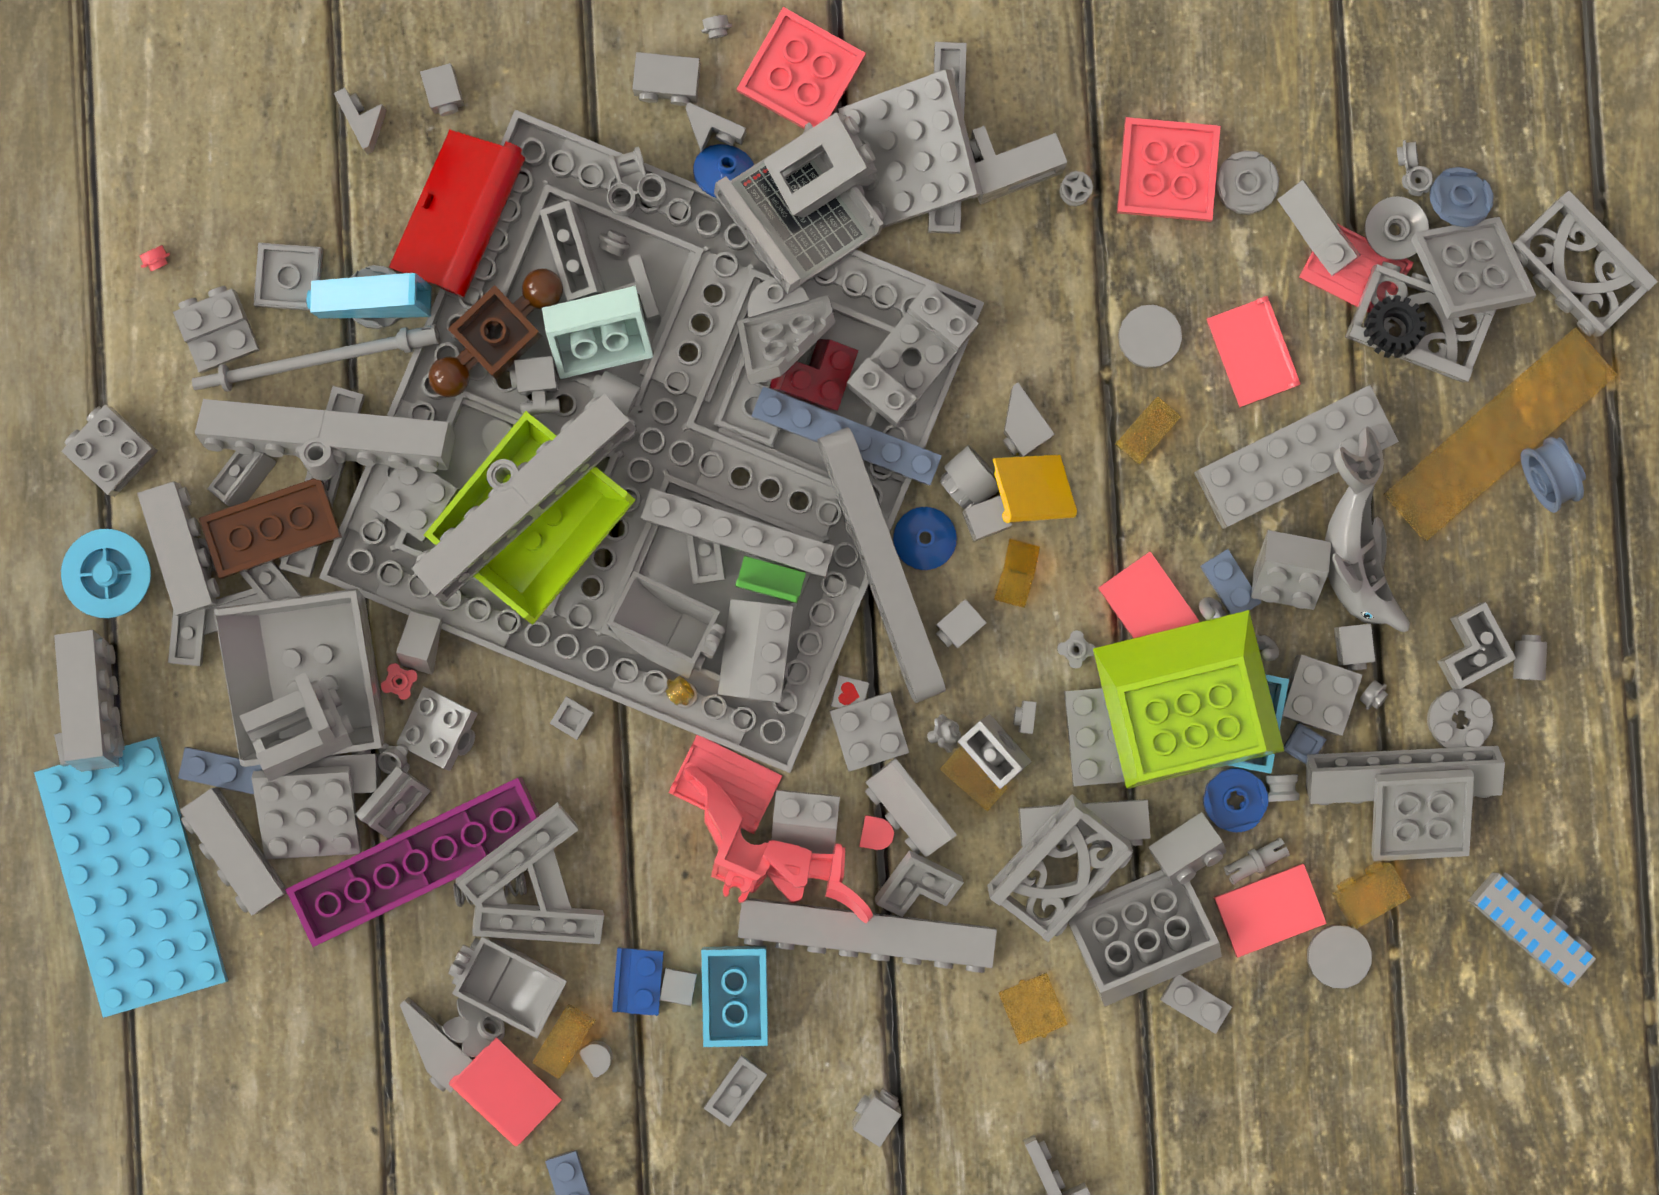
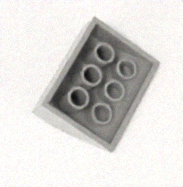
M1162 870L1089 900L1087 907L1080 914L1075 913L1068 921L1104 1006H1108L1222 957L1219 941L1190 881L1185 884L1178 883L1173 887Z

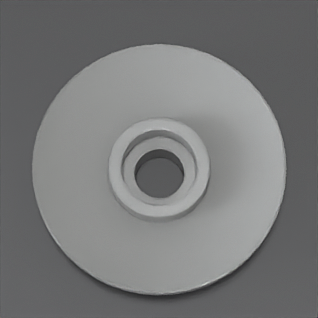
M1399 196L1389 197L1378 202L1370 210L1365 222V235L1371 248L1380 256L1391 260H1402L1415 255L1417 252L1411 241L1413 235L1416 232L1429 230L1428 219L1423 209L1411 199ZM1397 225L1400 229L1399 235H1392L1389 227Z

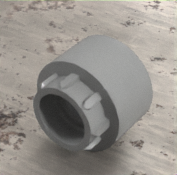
M969 445L944 466L947 472L941 476L940 482L963 509L987 501L999 491L994 475L995 472Z

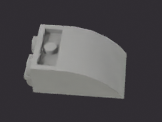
M635 571L632 572L607 621L612 631L636 652L686 678H690L694 669L700 671L706 657L712 659L725 633L724 627L716 624L720 611Z
M481 937L480 940L475 938L470 948L463 945L457 953L456 959L448 973L454 977L452 983L456 985L452 994L538 1038L567 981L548 967L494 937Z

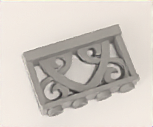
M1569 190L1561 195L1512 243L1523 268L1526 266L1534 275L1532 277L1534 282L1545 291L1548 289L1556 297L1555 303L1565 313L1570 312L1578 320L1577 325L1581 331L1588 336L1593 335L1595 338L1603 335L1633 304L1658 282ZM1558 211L1564 216L1556 233L1542 227ZM1580 232L1585 239L1582 245H1577L1568 241L1567 238L1569 237L1575 241V233ZM1535 236H1547L1554 240L1553 245L1549 243L1539 245L1545 250V255L1542 258L1535 256L1530 249V242ZM1595 247L1599 252L1594 267L1599 283H1581L1567 280L1564 266L1565 248L1574 252H1584ZM1551 263L1552 272L1546 267V265ZM1604 263H1610L1614 267L1613 273L1606 272L1610 279L1608 281L1605 279L1602 271ZM1631 284L1635 290L1618 306V301L1613 291ZM1605 293L1610 302L1609 312L1605 317H1595L1589 311L1588 305L1590 302H1596L1600 309L1603 305V298L1600 294ZM1573 294H1578V295H1583V296L1581 297V299H1580V301H1579Z
M1384 261L1382 266L1374 265L1345 338L1369 346L1367 341L1370 339V336L1364 337L1366 328L1361 327L1370 301L1374 306L1379 302L1376 291L1382 282L1390 281L1398 287V292L1395 295H1400V301L1402 302L1407 297V287H1410L1422 293L1408 296L1407 298L1411 299L1409 305L1412 307L1415 303L1418 305L1428 303L1437 315L1443 332H1435L1424 336L1410 354L1405 356L1403 353L1400 359L1459 382H1469L1473 366L1496 310L1473 314L1477 320L1475 330L1467 335H1458L1455 328L1465 327L1469 322L1462 323L1459 317L1446 318L1432 285L1429 284L1430 280L1428 277L1413 273L1411 277L1400 273L1401 268L1399 266ZM1385 290V296H1386V297L1390 296V298H1391V300H1392L1395 295H1390V294L1387 292V290ZM1388 317L1384 320V328L1388 333L1391 327H1395L1388 322L1392 319L1401 328V333L1398 337L1405 335L1406 326L1400 319ZM1445 339V344L1437 343L1439 345L1438 352L1433 353L1429 350L1428 344L1431 340ZM1472 340L1463 364H1457V341ZM1373 344L1369 347L1376 349L1377 346Z
M1072 794L987 885L989 898L999 906L1002 905L1041 935L1045 941L1049 942L1054 936H1059L1063 933L1068 921L1075 913L1080 914L1087 907L1089 899L1096 891H1102L1107 886L1110 876L1118 868L1122 869L1128 864L1133 853L1130 840L1123 837L1086 808ZM1080 819L1083 820L1095 832L1084 837L1077 822ZM1061 839L1067 841L1066 847L1074 842V845L1066 849H1058L1056 847ZM1095 840H1107L1111 843L1112 850L1101 859L1096 854L1098 851L1104 850V847L1095 845L1088 849L1087 845ZM1077 852V880L1060 885H1045L1047 870L1043 859L1046 855L1064 858ZM1090 866L1095 867V868L1090 872ZM1032 870L1040 872L1037 884H1034L1036 877H1028ZM1015 892L1028 896L1026 907L1010 896V894ZM1037 898L1042 899L1041 906L1044 912L1048 905L1056 907L1047 918L1038 917L1034 913L1033 906Z

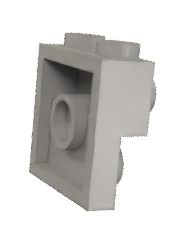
M226 286L210 290L208 292L209 298L198 302L196 298L182 301L178 304L180 309L173 312L182 337L189 346L199 373H204L219 367L221 364L232 362L260 350L238 293L234 289L227 290Z

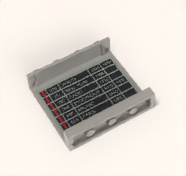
M810 122L805 125L803 134L813 128ZM825 152L785 179L794 193L834 166ZM763 160L731 181L725 176L715 184V196L787 295L879 235L884 224L880 210L874 204L870 205L864 197V189L858 184L805 218L793 216Z

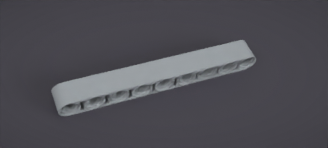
M846 427L818 438L817 441L822 458L911 698L915 703L945 692L946 688L854 435L850 428Z

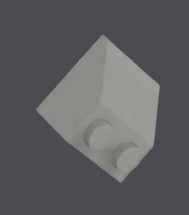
M777 789L771 841L775 840L798 845L816 854H832L836 840L840 796Z

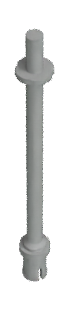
M436 324L411 330L405 327L401 328L396 336L254 366L229 370L226 364L219 365L218 373L192 378V386L196 391L222 385L224 391L228 392L232 391L234 382L398 348L405 353L413 352V348L440 344V335Z

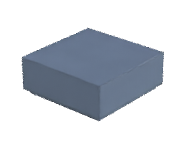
M1297 723L1284 745V752L1306 764L1307 755L1318 754L1327 739L1301 723Z

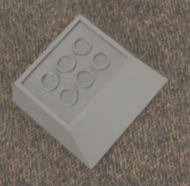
M358 588L214 608L241 766L260 765L251 739L240 719V715L298 691L299 689L294 677L305 672L310 682L316 680L318 682L324 679L328 690L335 688L342 703L341 706L336 707L341 717L346 714L354 732L348 734L353 745L331 755L382 748L385 717L366 601ZM308 719L267 737L262 742L265 749H268L313 729Z

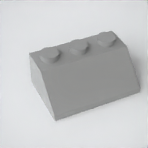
M730 599L718 688L719 695L781 703L794 607Z
M896 758L865 781L869 786L865 790L866 794L876 806L882 802L889 811L885 815L886 819L896 831L902 827L909 836L905 842L914 853L919 854L922 852L927 857L957 835Z

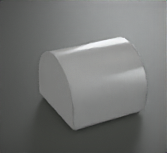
M603 1041L589 1042L579 1050V1054L593 1077L597 1078L604 1074L612 1063V1050Z

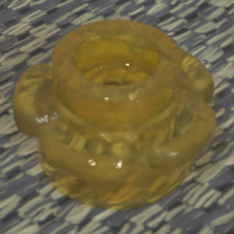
M677 676L672 681L670 679L667 681L668 689L665 692L668 698L675 705L681 703L687 706L689 700L695 696L691 685L681 676Z

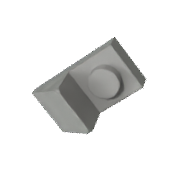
M344 87L333 94L361 147L368 155L374 151L386 115V108L383 104H380L360 114L365 109L357 94L350 95Z
M687 103L685 107L687 116L701 152L706 148L712 133H716L715 138L727 145L733 146L734 142L742 145L747 134L745 127L692 103Z

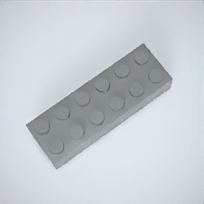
M1371 385L1197 470L1194 474L1222 529L1339 472L1333 459L1334 452L1344 447L1350 453L1358 456L1359 434L1366 426H1369L1375 433L1381 450L1399 441Z

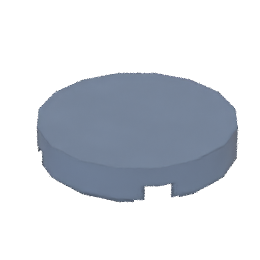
M1462 167L1446 169L1436 178L1430 188V202L1433 210L1441 219L1452 225L1460 227L1475 226L1485 220L1493 206L1494 195L1490 184L1485 179L1482 181L1476 176L1478 173L1471 169Z

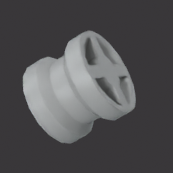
M1070 172L1065 176L1060 185L1059 192L1062 200L1069 206L1083 205L1092 193V180L1084 172Z
M1298 774L1266 776V782L1270 785V792L1268 793L1269 802L1299 800V793L1296 791L1295 786L1298 782Z

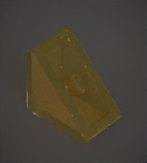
M1009 539L994 596L995 601L1025 608L1035 576L1040 546Z

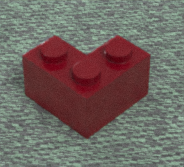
M818 339L809 366L796 361L782 376L773 378L769 388L823 409L838 411L859 350L830 339Z

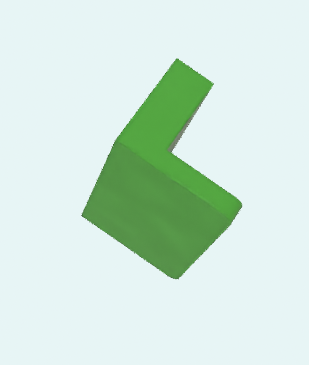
M744 556L735 586L798 604L806 573Z

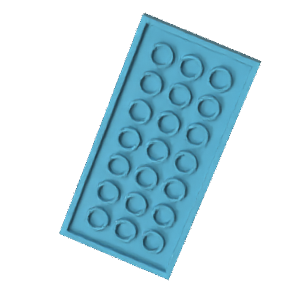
M160 737L124 746L123 756L119 757V767L81 772L71 765L64 767L57 765L34 772L103 1018L228 981L186 829L181 821L182 815Z

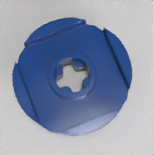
M1237 768L1226 769L1217 773L1206 784L1203 805L1208 818L1217 827L1230 832H1245L1254 828L1260 822L1264 812H1266L1268 793L1263 782L1254 774ZM1236 791L1238 796L1243 795L1244 801L1239 804V809H1234L1233 805L1227 804V799L1231 798V792Z

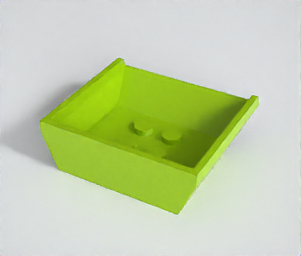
M525 411L424 533V536L437 545L444 532L450 528H456L465 520L464 516L471 508L480 506L489 498L488 495L493 488L487 481V471L493 462L507 459L516 466L524 462L528 463L537 454L538 448L544 442L552 441L557 435ZM594 467L473 577L533 625L636 499L597 467ZM511 474L504 478L503 483L509 481Z
M1249 610L1093 648L1127 789L1285 751Z

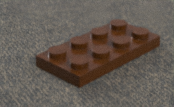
M314 478L199 518L219 579H224L342 538L324 482Z

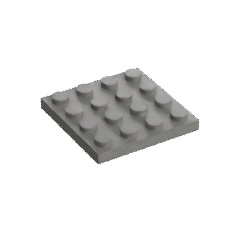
M945 69L838 109L840 114L847 117L851 116L860 129V133L857 134L862 144H867L875 156L873 164L877 171L873 174L877 181L867 187L862 186L868 203L870 205L874 204L880 210L883 216L882 222L884 223L882 228L983 194L952 70Z

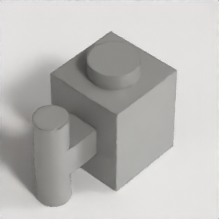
M553 356L514 360L515 369H510L512 388H517L520 395L532 394L533 402L520 403L521 414L523 415L525 411L531 415L560 412L559 399L546 400L547 392L559 391L557 368Z

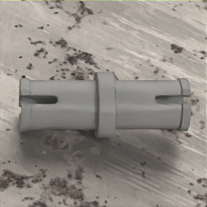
M1279 837L1258 850L1251 849L1247 851V856L1224 866L1226 875L1239 870L1228 878L1229 881L1234 885L1236 882L1256 872L1261 874L1266 871L1265 867L1284 857L1290 856L1287 847L1274 852L1283 847L1284 841Z

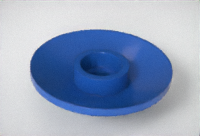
M717 144L705 148L698 154L694 162L693 174L698 186L710 196L717 198L714 194L716 182L725 176L731 181L754 166V163L741 149L726 144Z
M918 507L908 511L898 521L893 535L894 547L900 559L908 566L919 570L935 569L947 562L955 550L957 541L956 530L950 518L942 511L931 507ZM922 532H928L931 535V541L928 544L920 542L919 535Z

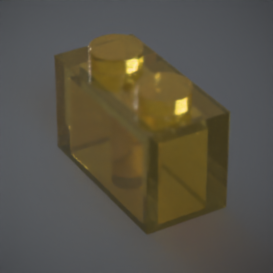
M1381 861L1375 862L1364 869L1366 874L1355 880L1354 877H1350L1336 885L1338 890L1332 893V896L1350 927L1358 929L1411 898L1392 864L1387 862L1382 864Z
M568 1004L532 1063L560 1079L596 1020Z

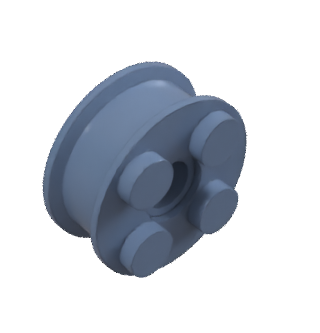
M1548 437L1544 440L1543 446L1535 450L1531 448L1522 450L1521 464L1527 482L1536 498L1548 511L1555 513L1561 509V504L1569 500L1577 502L1583 498L1584 487L1582 481L1586 480L1585 472L1579 463L1574 462L1562 438Z

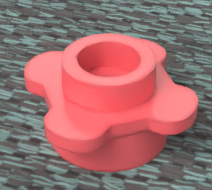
M393 663L387 668L388 676L381 683V689L384 693L392 692L397 694L402 700L408 699L411 696L410 690L413 682L417 681L418 675L414 670L407 671L400 668L399 664ZM398 678L402 679V683L400 685L396 683V680Z

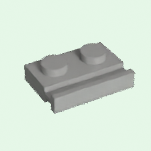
M396 766L355 815L363 823H367L371 828L390 839L431 791L425 784Z

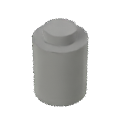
M605 371L602 376L599 374L595 376L589 391L594 393L593 398L601 397L605 393L618 409L628 416L638 398L641 387Z
M1522 635L1521 641H1515L1514 655L1516 659L1513 666V679L1545 681L1547 642H1541L1540 635Z

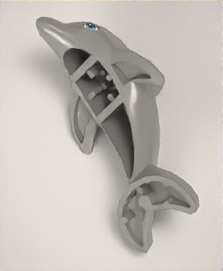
M1366 426L1359 434L1358 456L1350 453L1344 447L1339 448L1333 454L1335 465L1349 487L1336 506L1325 537V541L1331 542L1329 573L1327 577L1339 601L1351 615L1364 623L1388 624L1398 631L1406 632L1409 630L1410 622L1394 598L1384 572L1387 549V536L1384 525L1379 517L1374 518L1373 525L1371 521L1372 494L1374 486L1383 471L1384 461L1375 433L1369 426Z

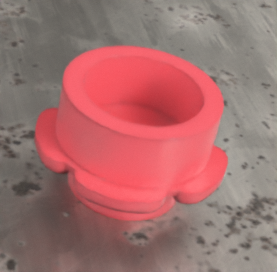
M163 245L139 255L143 263L141 267L145 268L148 266L150 271H154L168 264L166 257L170 256V253H166Z

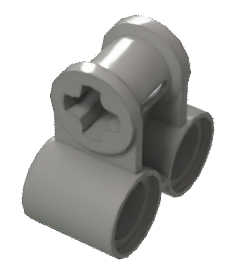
M639 146L635 147L633 152L620 156L609 155L617 182L610 187L607 193V202L612 212L619 216L632 214L637 207V199H641L644 204L650 207H657L665 202L668 195L666 183L657 174H647ZM650 183H656L661 186V192L656 197H647L644 194L645 187ZM621 192L628 193L631 196L630 202L624 207L614 204V197Z

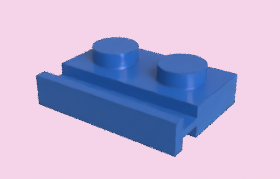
M617 948L612 1012L659 1015L664 951Z

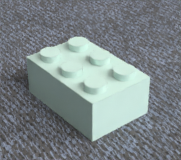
M636 286L542 308L546 335L560 379L653 358L649 332Z

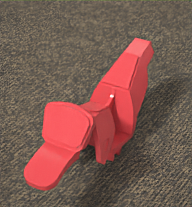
M687 763L684 766V778L705 798L704 822L719 850L714 861L711 877L725 882L723 887V895L725 897L729 895L731 888L737 887L742 893L738 898V902H745L749 892L754 893L759 889V886L763 884L768 875L783 895L791 903H795L802 899L804 887L807 885L808 879L815 878L827 881L825 897L843 903L864 923H868L873 918V913L869 906L854 891L842 883L845 867V847H842V844L836 843L832 854H816L798 845L775 840L760 845L750 844L741 834L743 816L718 782L715 783L695 764Z

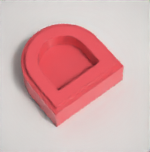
M865 815L859 847L874 850L887 848L894 838V830L891 824L883 818Z

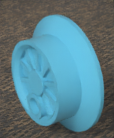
M99 529L84 534L70 546L63 559L61 580L67 597L80 611L98 618H114L130 612L142 601L150 585L151 567L144 548L132 536L118 530Z

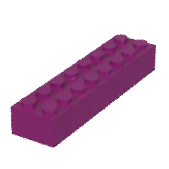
M518 777L285 890L312 947H315L458 878L539 817L540 814L523 778Z

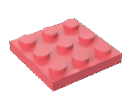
M783 7L738 85L737 92L805 129V125L809 122L815 127L834 113L863 62L866 53Z
M1126 117L1124 122L1117 213L1211 222L1213 220L1221 126Z

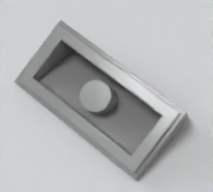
M236 451L207 489L229 507L247 502L275 466L276 461L266 453L253 452L252 454H241Z

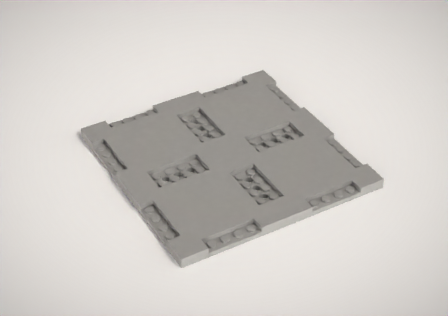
M515 110L500 145L503 146L505 141L519 146L523 149L521 154L526 157V160L465 298L440 288L431 309V317H428L425 326L437 325L440 344L414 349L387 416L449 422L456 435L449 469H437L434 473L460 491L490 455L482 441L481 435L484 426L492 420H502L513 427L522 416L520 403L533 401L529 400L527 395H520L517 388H500L497 380L479 362L469 371L470 380L466 390L456 397L438 395L430 386L429 370L438 359L447 356L456 358L465 349L448 328L494 285L513 304L523 295V281L533 270L549 269L559 276L539 210L570 200L579 206L604 290L608 291L634 283L635 279L628 258L640 254L661 319L649 322L640 299L649 332L653 358L560 379L557 371L559 391L547 392L546 400L569 396L573 400L572 410L568 413L553 412L532 416L558 436L561 433L562 426L567 421L579 417L585 411V406L588 402L592 400L594 393L589 390L597 374L602 376L605 371H608L641 387L631 412L626 416L637 429L595 466L636 499L620 519L625 525V531L618 538H613L607 534L533 625L475 577H472L446 602H443L432 594L411 569L416 564V559L421 553L434 548L436 545L429 539H426L425 542L420 541L369 507L395 469L387 464H375L374 466H366L340 526L342 538L334 541L319 579L346 590L358 588L365 598L406 615H409L413 608L442 616L441 629L791 773L869 583L818 443L780 429L773 448H770L713 425L742 353L737 321L748 318L747 304L751 293L758 284L775 277L720 201L704 192L698 184L644 163L647 174H657L665 181L668 192L665 202L657 207H650L644 204L641 199H637V207L632 214L628 216L616 215L612 212L607 202L608 190L617 183L609 155L613 154L616 157L623 154ZM650 183L644 189V194L647 197H656L661 192V186L656 183ZM621 192L614 197V204L624 207L630 202L631 196L628 193ZM608 230H613L625 235V241L630 244L629 249L624 251L623 256H618L599 247L601 242L599 239L600 233L607 234ZM854 250L801 285L810 300L829 295L836 323L819 339H830L859 350L849 379L867 357L870 358L905 316L910 304L928 283L933 285L976 321L984 305V302L858 250ZM710 286H717L722 290V298L716 303H710L704 298V293ZM564 290L557 304L568 302ZM535 309L526 318L541 333L542 337L518 360L553 356L546 335L543 312L540 309ZM698 315H704L710 320V327L705 332H697L692 327V321ZM493 326L489 330L492 334L489 339L491 340L494 337L496 339L500 338L503 327L496 329ZM969 339L897 427L893 426L850 391L847 386L838 411L823 410L925 448ZM817 341L814 343V345H813V347H812V350H811V352H810V355H809V357H808V360H807V362H806V365H808V366H809V363H810V360H811L812 354H813V352H814V349H815V346H816ZM687 344L694 345L698 349L697 358L690 362L684 361L680 357L681 348ZM908 349L903 353L902 359L906 365L916 366L921 361V355L915 349ZM515 363L512 364L506 371L510 372V369H515ZM863 460L890 533L911 479ZM744 468L749 472L750 479L746 485L737 486L732 482L731 476L734 470ZM773 480L779 485V493L775 497L766 498L762 495L761 486L765 481ZM650 488L660 490L833 545L835 549L826 577L822 578L806 573L798 604L736 587L735 584L739 577L744 556L790 569L794 568L720 545L725 580L693 584L686 534L641 519ZM797 492L804 493L808 497V506L803 510H795L790 505V498ZM601 549H608L612 553L613 560L607 567H600L595 562V554ZM633 571L720 611L716 624L724 627L725 633L712 659L706 657L700 671L694 669L690 678L671 671L639 654L624 643L608 626L607 621ZM590 578L597 579L601 587L599 593L593 597L585 595L582 588L584 582ZM730 599L794 607L781 703L718 694Z

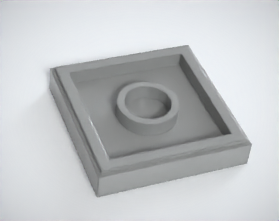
M258 243L254 306L310 311L307 307V292L311 290V281L321 280L323 248Z

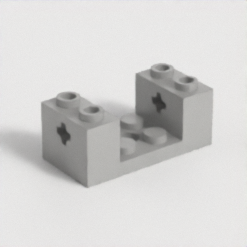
M928 283L910 304L905 316L870 358L867 357L847 381V388L893 426L897 427L975 332L979 323L933 285ZM908 349L917 350L921 355L920 363L916 366L906 365L902 359L903 353Z

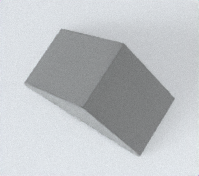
M412 608L396 651L402 667L433 674L442 616Z

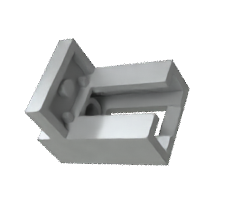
M836 112L763 160L793 216L805 218L854 185L858 184L867 187L877 181L873 174L877 171L873 164L875 156L867 144H862L857 135L860 133V129L851 116L847 117ZM826 152L834 167L793 193L785 178Z
M985 126L972 130L970 145L983 193L976 196L980 205L1063 174L1067 165L1066 157L1056 133L996 155Z
M306 672L294 677L299 689L298 691L240 715L246 733L249 735L257 753L256 756L269 782L353 745L348 735L354 732L346 714L340 717L336 707L341 706L342 703L335 688L328 690L324 679L318 682L317 680L310 682ZM308 719L310 720L313 729L265 749L262 742L263 739Z

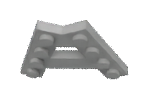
M198 538L200 547L207 550L211 565L207 569L211 579V573L216 569L206 539ZM274 561L241 572L240 574L252 589L217 599L218 605L188 615L176 616L173 610L168 663L202 666L205 635L217 631L214 608L300 597L302 595Z
M558 802L456 878V885L475 905L472 926L473 936L600 944L604 920L603 910L571 908L555 856L554 848L579 830L576 822ZM528 868L539 906L508 904L503 887Z

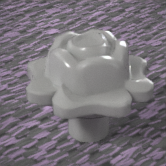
M941 714L938 718L934 719L935 729L928 732L927 738L931 744L938 742L940 748H944L950 753L953 749L957 748L961 732L957 722L947 719L944 714Z

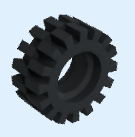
M1395 295L1392 300L1388 296L1382 302L1381 300L1377 302L1364 322V327H1367L1364 331V337L1370 336V339L1367 341L1368 345L1372 346L1375 344L1377 347L1374 351L1378 354L1381 350H1384V357L1387 358L1392 353L1394 358H1400L1403 353L1405 356L1410 354L1424 337V330L1427 327V322H1422L1425 318L1424 312L1417 313L1420 306L1415 303L1411 307L1409 305L1411 299L1407 297L1403 302L1400 301V295ZM1388 317L1400 319L1406 326L1405 335L1401 337L1390 335L1384 328V320Z

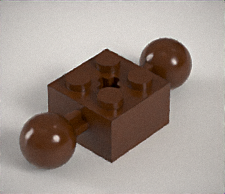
M549 269L533 270L523 281V295L513 304L495 285L448 328L465 349L456 358L451 356L442 357L433 363L428 375L432 389L443 397H456L460 395L469 384V371L478 362L497 380L514 364V360H518L542 337L541 333L526 317L535 309L542 310L543 307L556 305L560 301L563 286L559 276ZM493 326L496 329L503 327L500 338L496 339L494 337L491 340L489 339L492 336L489 330Z

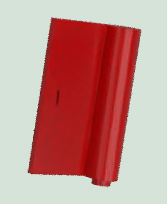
M449 129L389 268L400 273H416L426 282L465 298L526 160V157L521 154L523 149L507 141L502 146Z

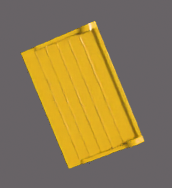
M1061 455L992 459L995 466L994 475L1005 509L1002 514L1004 522L1076 517L1077 509Z

